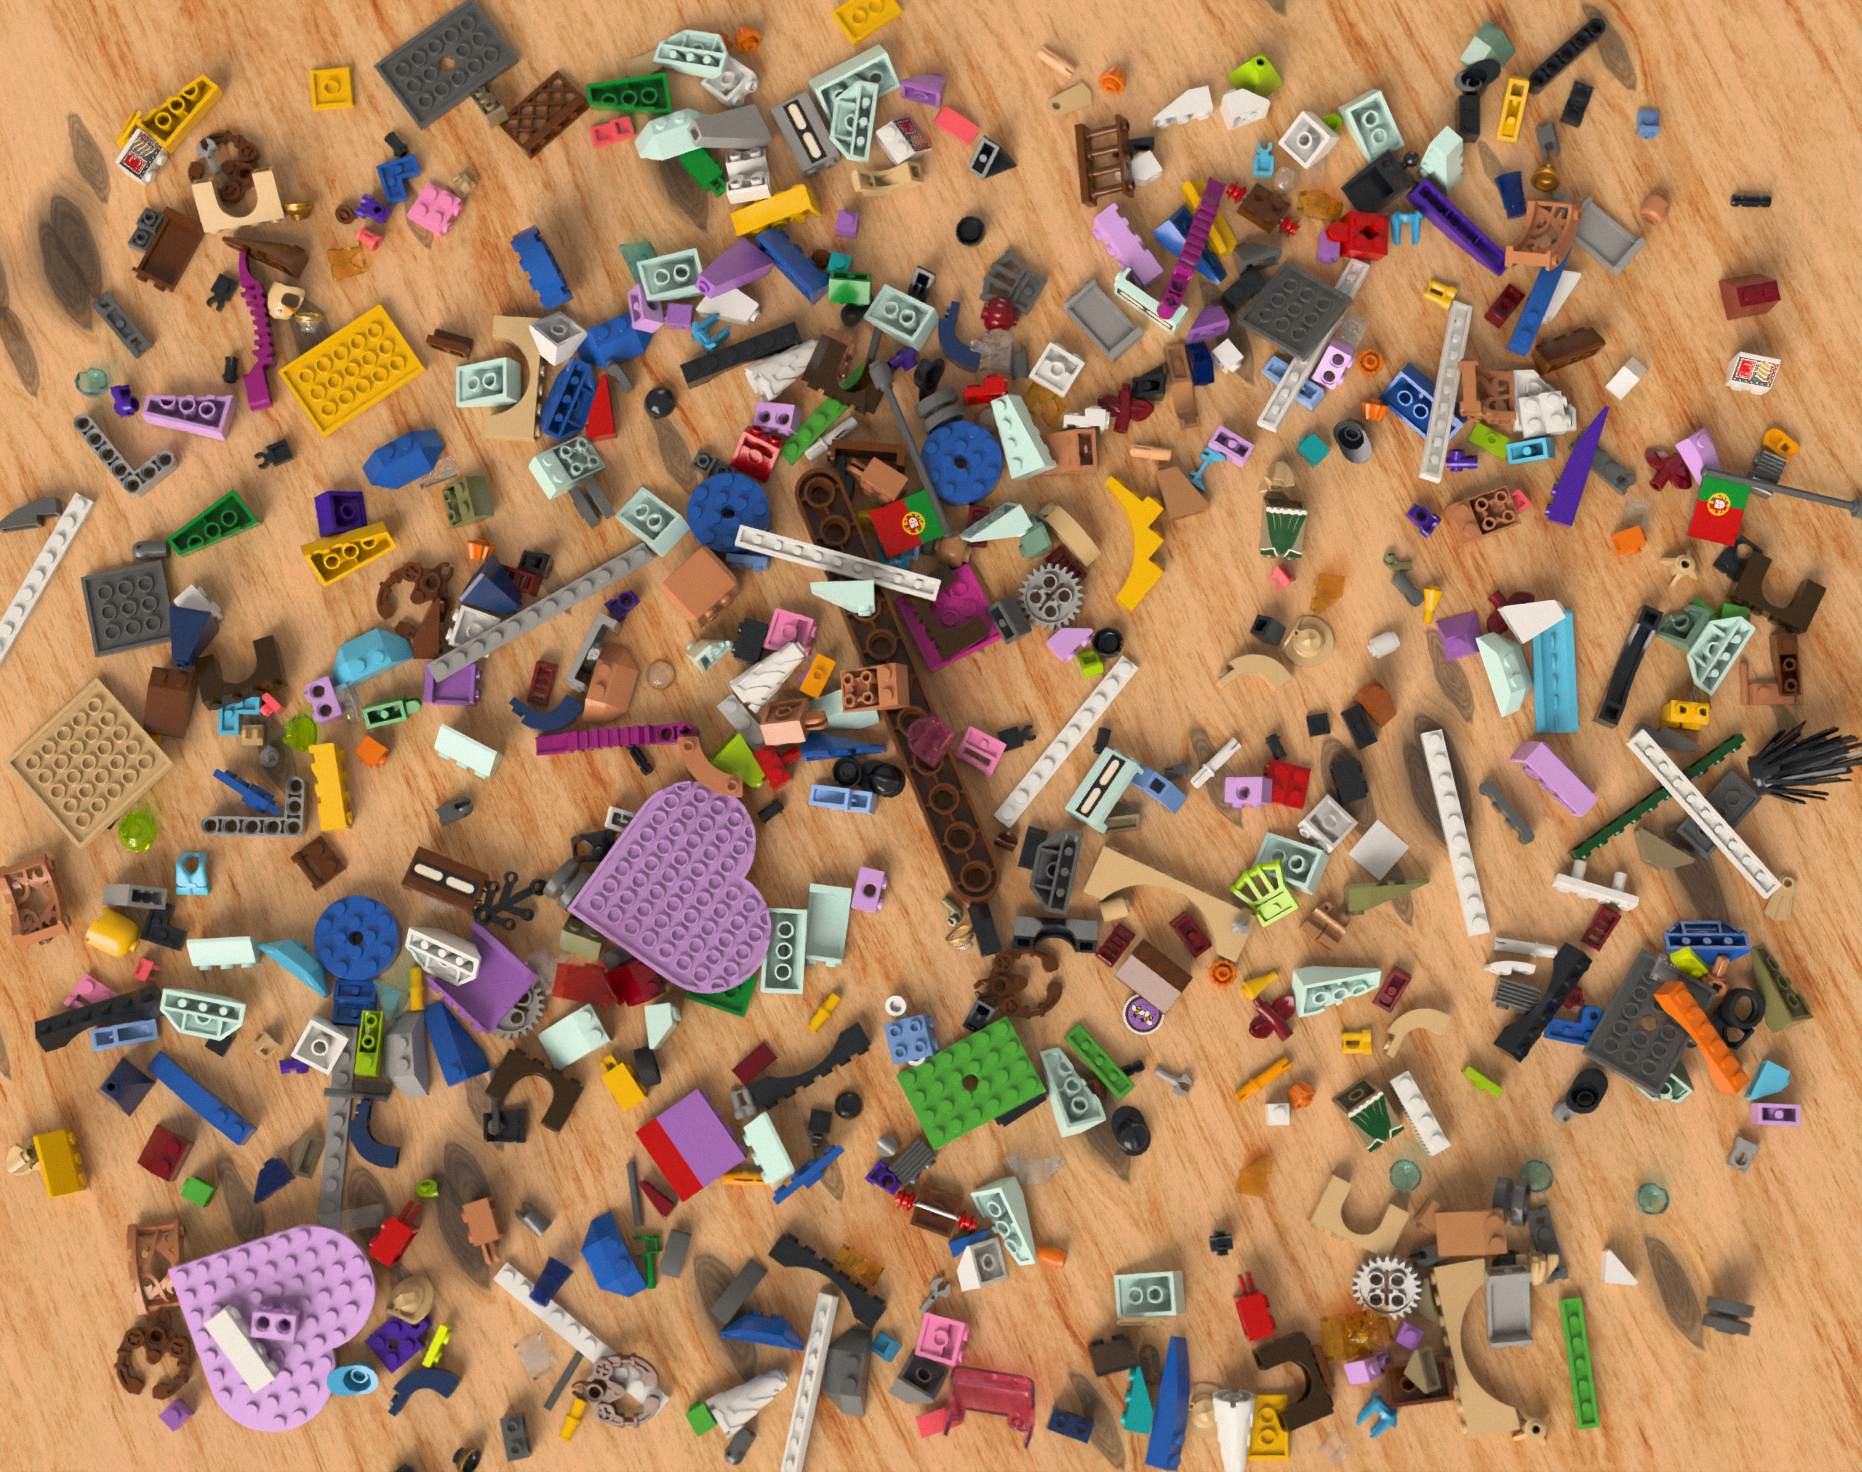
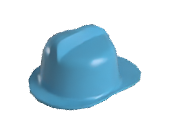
M359 1360L354 1361L349 1366L339 1367L331 1371L327 1377V1386L330 1391L340 1396L367 1394L377 1388L379 1379L373 1366Z

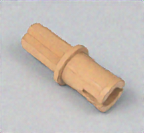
M1042 47L1038 52L1037 57L1050 65L1052 70L1056 69L1067 78H1070L1072 76L1071 72H1074L1076 69L1075 66L1063 60L1061 55L1057 56L1045 47Z
M1132 444L1130 456L1147 458L1149 461L1155 459L1170 462L1171 449L1153 447V445L1150 447Z

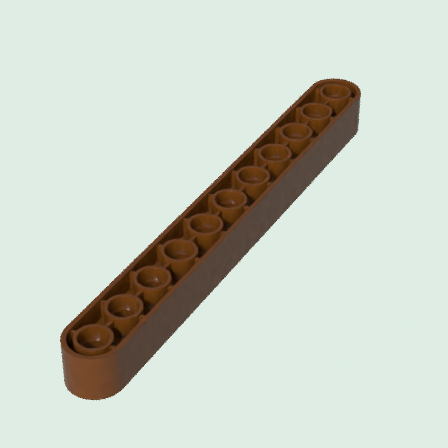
M815 468L805 472L796 483L795 499L812 544L874 561L844 485L838 475L825 468ZM817 490H825L828 492L829 498L825 503L817 504L812 500L813 493ZM839 527L845 532L844 537L836 542L829 540L827 533L831 528ZM823 570L828 582L860 581L847 579L842 575ZM874 585L875 612L872 616L862 617L858 613H853L838 606V609L862 668L890 663L907 665L910 707L880 710L953 892L959 899L969 904L987 902L996 894L1000 885L1001 871L886 588ZM886 640L891 645L890 651L885 655L876 654L873 651L875 642ZM917 716L922 721L921 728L915 732L906 730L904 721L907 717ZM925 754H932L937 758V766L932 770H924L919 764L920 758ZM947 792L952 796L953 804L949 808L941 809L936 805L935 798L939 793ZM956 831H964L969 837V842L964 847H955L951 843V835ZM978 869L983 872L985 876L983 884L975 887L967 882L966 875L970 870Z

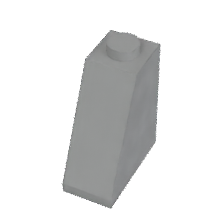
M105 884L102 905L165 910L167 889L132 884Z

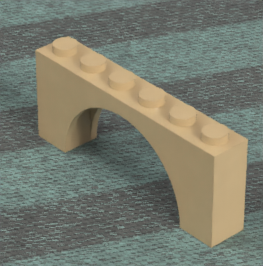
M494 315L492 336L495 341L511 344L524 354L530 368V380L526 393L514 407L500 414L486 415L484 435L487 440L536 443L537 437H540L541 426L538 424V417H541L542 404H539L540 397H543L544 385L541 384V377L545 376V365L542 364L543 356L540 355L529 325L543 318Z

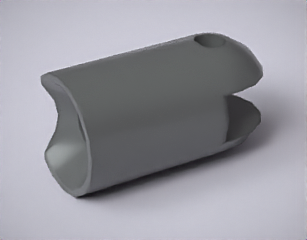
M1550 122L1545 127H1535L1542 156L1549 160L1547 150H1554L1556 157L1560 155V145L1554 123Z
M1021 343V353L1014 354L1012 344L1008 349L1011 380H1015L1018 377L1029 378L1030 368L1027 348Z
M166 539L139 541L133 545L132 553L138 560L170 558L171 546Z
M461 797L435 809L440 817L439 821L442 827L470 815L473 811V806L469 805L471 800L467 797Z
M522 1202L529 1212L525 1216L516 1209V1217L539 1238L552 1223L530 1202Z
M1437 1242L1415 1248L1408 1256L1413 1258L1421 1255V1260L1412 1263L1415 1268H1423L1448 1260V1256H1438Z
M742 1427L735 1433L724 1453L725 1460L733 1465L740 1464L757 1435L750 1429Z

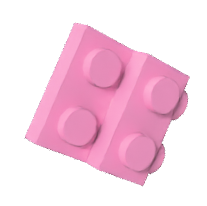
M428 182L408 212L407 217L443 238L445 233L448 234L450 232L455 217H459L462 213L464 204L458 197Z
M776 608L763 647L776 652L789 642L797 643L799 641L806 649L804 652L805 656L803 657V661H805L806 657L809 658L811 656L813 646L810 644L812 638L817 637L819 626H817V622L812 618Z
M925 1312L915 1355L959 1366V1363H963L966 1356V1350L963 1349L965 1341L968 1342L971 1336V1329L968 1328L969 1323Z

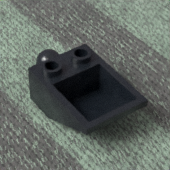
M1388 149L1342 186L1341 189L1357 211L1377 213L1417 183L1408 167L1418 165L1419 155L1415 151H1409L1404 155L1402 161L1394 150ZM1386 161H1389L1390 164H1389V166L1386 168L1383 164H1384ZM1397 176L1402 178L1399 184L1395 181Z

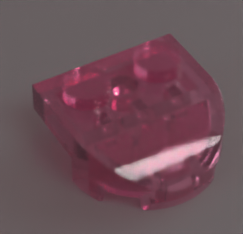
M937 717L919 718L911 724L907 731L908 747L917 757L933 768H936L960 734L941 722Z

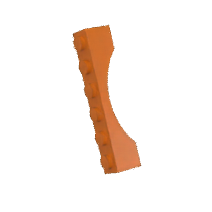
M1666 981L1653 994L1663 1010L1681 1024L1698 1044L1707 1061L1709 1076L1720 1092L1737 1094L1750 1079L1682 981Z

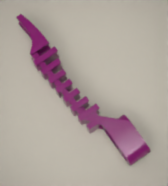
M1212 177L1208 179L1183 249L1179 254L1180 257L1176 261L1175 268L1157 306V314L1162 319H1171L1180 307L1217 215L1220 200L1227 184L1217 182Z
M245 251L239 252L241 287L245 288V292H241V297L245 299L246 305L251 308L250 314L255 317V320H252L253 325L258 328L254 330V333L259 336V339L254 340L255 345L259 346V349L253 350V355L257 356L258 361L250 373L243 376L249 406L252 411H258L273 407L266 371L270 367L277 366L276 361L273 359L276 356V352L272 348L275 344L271 339L273 332L269 328L272 327V324L268 319L270 314L267 310L268 302L265 299L268 298L267 292L264 290V286L260 284V281L252 277L249 256H245Z
M688 722L663 725L647 724L644 727L635 725L633 727L625 726L623 728L615 727L613 729L604 728L603 730L566 732L558 735L535 737L536 755L574 753V751L585 752L584 750L594 751L593 748L602 750L603 747L611 749L613 746L621 748L623 745L634 747L633 744L637 746H645L644 744L677 745L678 737H699L700 731L697 726ZM689 729L692 730L688 736L685 735V732H688ZM671 730L672 736L666 740L664 737L665 732Z

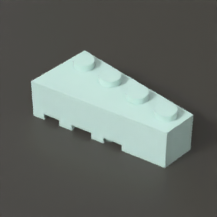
M1447 125L1430 143L1417 168L1423 179L1429 180L1446 196L1463 180V175H1461L1463 167L1460 165L1463 162V157L1461 156L1463 152V139Z
M1007 394L992 400L991 404L1011 479L1026 480L1058 467L1055 460H1052L1047 445L1043 443L1039 436L1041 433L1034 426L1031 420L1032 417L1021 396Z

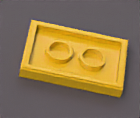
M849 0L831 12L832 18L853 46H856L903 14V10L895 0Z
M1254 1393L1256 1395L1254 1423L1251 1428L1250 1446H1248L1247 1460H1289V1432L1281 1430L1274 1412L1288 1405V1394Z

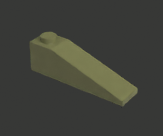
M1412 879L1400 882L1387 881L1379 884L1377 882L1349 884L1343 887L1346 912H1352V916L1364 915V911L1430 883V879Z
M1764 944L1752 946L1750 953L1758 993L1763 998L1765 1022L1772 1033L1784 1031L1814 1018L1801 994H1795L1789 986L1792 983L1790 979L1780 974L1778 963Z

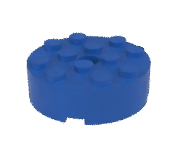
M533 225L513 235L511 245L516 253L519 252L522 258L519 261L520 266L524 272L528 271L531 276L529 283L534 291H539L542 305L545 309L549 307L552 310L572 300L573 296L547 242L543 239L542 235L538 237L541 232L536 225Z
M966 421L947 423L930 434L923 445L920 457L936 495L942 503L956 507L975 505L986 499L998 485L1002 471L1001 450L993 435L982 426ZM958 461H965L967 466L965 468H958L955 464Z
M728 472L709 477L694 490L688 503L687 519L698 544L701 547L706 545L717 557L726 558L727 553L745 555L752 550L735 546L740 525L769 532L772 524V512L768 499L759 484L745 475ZM733 512L735 514L730 519L725 518L729 513Z
M364 896L345 897L331 904L321 914L314 931V947L320 962L334 975L348 980H370L384 974L395 963L402 947L401 926L396 915L385 904ZM358 933L363 935V940L360 944L355 942V935Z

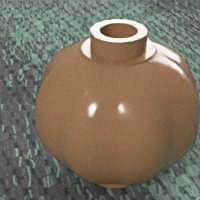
M954 531L953 536L949 538L937 539L935 544V551H938L940 562L943 565L947 563L950 569H957L965 565L966 562L970 563L974 554V547L967 545H971V542L962 540L959 537L962 533L960 531Z

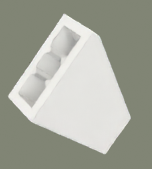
M1563 270L1541 324L1551 322L1580 279L1581 273Z
M737 288L712 299L705 296L696 308L697 315L707 318L714 313H719L715 320L719 319L720 321L749 326L751 322H756L761 314L759 312L761 310L760 305Z
M1555 600L1498 608V611L1519 644H1524L1566 618L1564 607L1559 601L1556 602Z

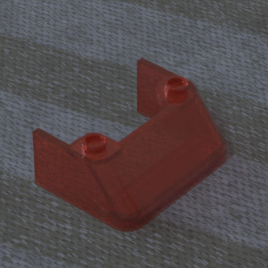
M558 962L552 997L617 1009L624 1008L625 1001L609 973L605 972V968L585 963V967Z

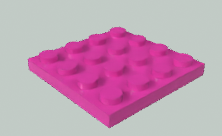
M968 563L952 571L957 579V585L937 596L936 601H933L931 604L930 614L934 622L945 629L959 628L980 616L989 630L990 636L948 662L945 658L941 659L935 649L938 647L934 640L930 641L925 634L927 628L924 623L919 624L914 616L916 612L914 607L907 605L903 598L904 595L894 599L931 674L1003 638L999 630H997L995 623H993L991 616H989V612H986L990 605Z

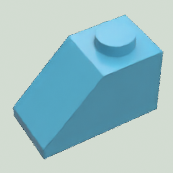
M1553 437L1506 444L1509 465L1556 458Z
M1762 1060L1744 1098L1754 1100L1782 1091L1790 1082V1071L1769 1060Z

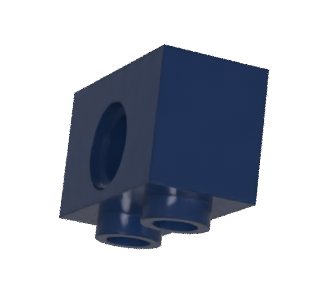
M1053 1406L1046 1428L1088 1444L1094 1421Z

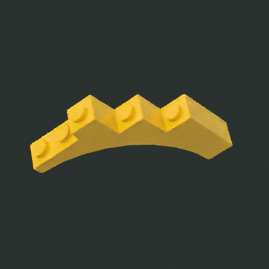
M1110 476L1105 482L1104 487L1118 500L1124 509L1131 525L1134 540V558L1131 572L1126 584L1117 595L1116 601L1132 613L1164 574L1162 571L1163 567L1158 562L1150 561V558L1163 544V536L1157 530L1149 529L1162 514L1163 508L1161 507L1162 503L1154 497L1151 499L1147 496L1142 502L1140 500L1141 497L1132 490L1130 492L1125 488L1123 481L1117 477L1114 479Z

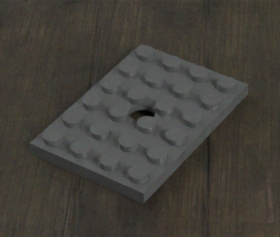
M466 0L379 61L374 67L422 131L473 95L475 90L486 86L520 61L476 1ZM447 57L454 60L455 65L452 70L443 71L440 69V61L443 58Z
M1641 949L1581 1054L1657 1098L1692 1036L1681 1024L1663 1010L1653 994L1666 981H1682L1705 1014L1718 991L1646 950ZM1642 1017H1654L1657 1024L1656 1029L1651 1031L1644 1029L1641 1025Z

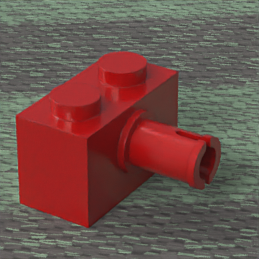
M765 745L752 753L774 792L792 782L786 766L801 758V753L798 752L796 745L781 755L776 754L772 745Z

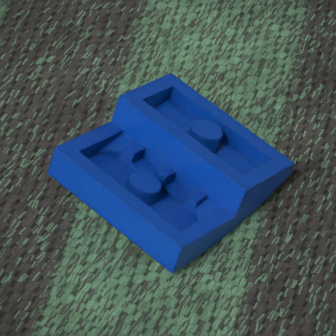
M336 980L333 996L332 1023L334 1025L360 1026L362 1010L377 1011L378 982Z

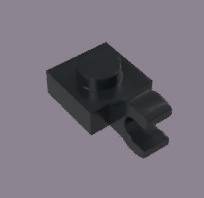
M811 1109L808 1130L814 1131L812 1146L820 1147L822 1134L829 1133L832 1112Z

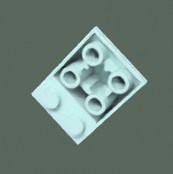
M585 433L535 455L528 466L549 500L567 493V490L575 485L578 486L588 477L594 476L606 468Z

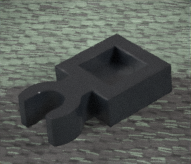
M220 273L210 290L214 293V296L207 300L206 305L211 308L214 302H218L216 310L221 312L224 307V299L230 302L240 284Z
M286 439L267 446V453L259 452L254 455L256 459L264 458V462L258 465L260 469L267 468L271 462L277 467L294 459Z
M1027 725L1022 731H1019L1018 727L1015 726L997 732L999 740L1007 744L1004 753L1023 747V740H1035L1036 735L1029 737L1026 734V731L1032 729L1033 726Z

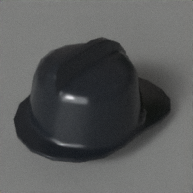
M1493 59L1478 61L1458 73L1454 79V84L1462 91L1463 95L1481 96L1486 92L1488 85L1498 78L1501 73V66L1499 62Z
M923 358L916 367L913 380L919 388L920 401L936 392L945 369V362L942 358H937L934 361Z
M1351 417L1336 424L1333 429V435L1344 457L1350 462L1357 464L1369 460L1372 455V445L1367 436L1365 425Z
M873 760L862 764L863 778L858 784L862 790L889 798L895 797L903 791L906 779L900 768Z
M1595 1068L1581 1071L1566 1095V1104L1569 1109L1581 1115L1594 1112L1599 1107L1608 1088L1606 1075L1601 1070Z
M1124 1106L1116 1110L1112 1116L1111 1126L1120 1149L1130 1156L1143 1154L1150 1146L1151 1137L1141 1112L1130 1106Z

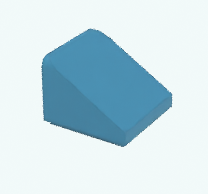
M880 1331L871 1346V1350L882 1359L891 1363L901 1349L902 1344L883 1331Z

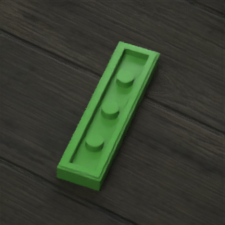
M1080 1023L1064 1036L1068 1044L1119 1101L1136 1087Z

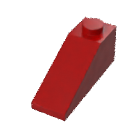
M606 374L601 375L587 417L588 424H585L586 435L590 436L593 442L617 438L609 382Z

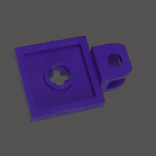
M426 1315L419 1323L411 1324L393 1316L365 1342L389 1372L393 1374L425 1346L419 1337L431 1327L433 1321ZM391 1339L399 1340V1343L397 1344L399 1347L398 1349L396 1347L393 1348L391 1346Z

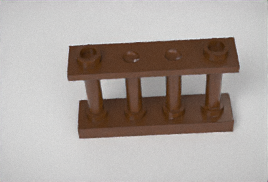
M1120 114L1115 115L1116 124L1091 130L1082 123L1074 125L1081 202L1089 208L1097 206L1098 197L1122 191V194L1127 197L1134 198L1136 186L1132 178L1128 136L1130 125L1128 120ZM1117 132L1118 144L1092 149L1091 141L1093 138ZM1119 152L1120 163L1094 169L1093 160L1096 157ZM1116 172L1121 173V183L1096 189L1095 180L1097 177Z

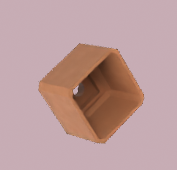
M705 545L660 585V589L664 596L694 628H702L706 623L716 619L719 615L718 613L723 608L726 609L734 602V598L739 594L740 586L733 573Z

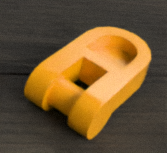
M1770 429L1762 437V442L1766 449L1788 459L1786 465L1791 461V456L1797 454L1800 450V447L1778 429ZM1782 445H1785L1787 448L1785 452L1780 449Z

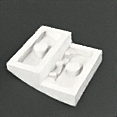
M1501 961L1484 965L1483 970L1500 976L1510 975L1512 971L1522 975H1529L1534 973L1536 966L1518 961Z

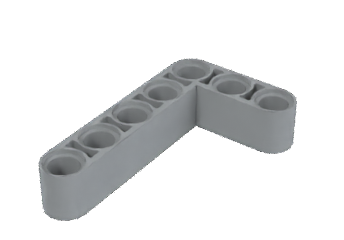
M84 413L74 418L73 425L124 490L133 497L139 498L144 496L179 467L178 457L169 450H162L137 470H134L96 421ZM85 421H89L88 427L82 429V424ZM101 436L100 443L94 444L96 437ZM114 452L112 459L107 460V454ZM167 457H171V462L168 465H164V460ZM126 467L125 474L119 475L120 469ZM155 470V475L148 478L149 471ZM139 482L138 489L132 491V485Z
M297 776L288 779L286 783L284 817L206 816L201 821V829L204 833L211 836L301 838L307 831L309 784L306 780ZM300 781L302 788L295 792L293 786L296 782ZM300 802V810L294 813L292 810L294 803ZM215 821L217 826L215 830L210 831L208 828L209 823ZM236 821L237 829L231 832L229 825ZM253 822L258 823V829L255 832L250 831V825ZM274 822H277L279 824V829L275 833H272L270 829L271 825ZM294 823H299V831L296 833H292V825Z

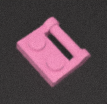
M970 725L954 757L955 760H962L985 772L986 776L991 777L1007 744ZM966 747L992 760L990 765L964 753Z
M85 973L71 995L65 1000L64 1005L74 1009L84 1007L82 1003L77 1001L80 995L93 1004L119 996V994L90 974ZM103 1023L95 1026L99 1028L102 1026Z

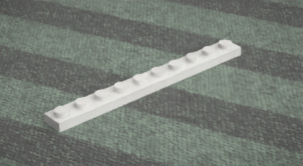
M1351 258L1335 288L1352 297L1353 300L1370 271V265ZM1346 311L1305 362L1296 357L1293 358L1257 421L1258 426L1275 433L1277 432Z
M1453 301L1450 306L1419 472L1420 478L1439 483L1442 478L1461 374L1458 370V361L1464 358L1473 308L1457 301Z
M78 493L74 494L0 622V668L96 504Z
M740 525L735 541V546L860 581L874 580V585L936 601L941 584L939 579Z
M1122 655L993 815L997 820L1009 829L1012 827L1139 669Z
M1440 729L1422 733L1420 736L1468 937L1488 933L1490 928L1443 732Z
M1644 729L1638 731L1626 742L1629 748L1764 899L1771 896L1782 885Z
M506 1262L493 1278L591 1362L595 1363L602 1356L608 1357L617 1354L509 1262ZM623 1364L621 1368L616 1366L614 1373L610 1376L614 1381L625 1384L627 1392L641 1404L644 1403L646 1397L650 1394L660 1396V1407L655 1415L658 1414L670 1399L656 1385L646 1386L642 1380V1374L637 1369L631 1368V1364Z
M818 1293L780 1472H802L839 1297L830 1294Z

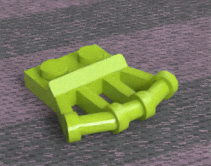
M1275 859L1274 862L1256 863L1254 868L1244 870L1238 881L1229 888L1232 893L1251 907L1263 927L1300 906L1290 891L1289 886L1285 883L1281 859ZM1276 870L1279 885L1277 888L1266 871ZM1259 875L1269 892L1264 895L1253 877ZM1246 883H1248L1257 897L1256 900L1242 890Z

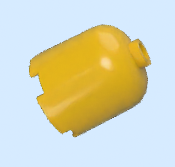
M105 906L101 910V913L104 915L100 920H94L86 934L88 938L85 942L114 957H123L130 950L134 952L140 943L137 940L139 936L137 924L111 907Z

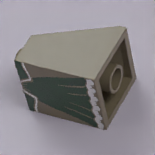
M1263 497L1259 541L1260 555L1270 559L1282 556L1285 560L1291 561L1302 557L1307 518V507L1304 501Z
M1366 1076L1331 1099L1360 1143L1370 1153L1373 1150L1379 1149L1389 1139L1398 1136L1405 1129L1382 1090Z

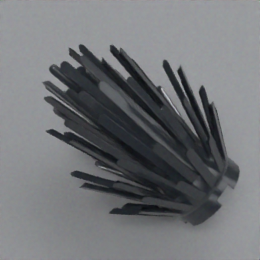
M1806 720L1797 727L1795 726L1787 734H1785V729L1781 731L1780 728L1756 755L1748 757L1747 764L1750 777L1755 785H1758L1757 788H1754L1759 797L1770 795L1794 804H1806V802L1787 795L1827 801L1825 797L1808 794L1829 796L1828 792L1786 787L1815 786L1818 784L1853 781L1850 778L1841 779L1840 777L1830 776L1851 774L1853 769L1850 767L1862 765V761H1860L1862 756L1851 759L1862 755V750L1851 753L1848 751L1862 747V743L1846 745L1858 741L1859 737L1856 738L1855 735L1842 737V735L1826 740V736L1840 729L1834 726L1797 742L1795 739L1801 736L1800 731L1804 728Z

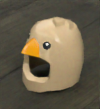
M275 280L268 294L269 314L276 320L292 318L300 309L306 292L299 287L290 286Z

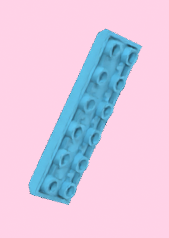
M1565 609L1564 615L1566 618L1531 639L1536 733L1578 732L1572 609Z

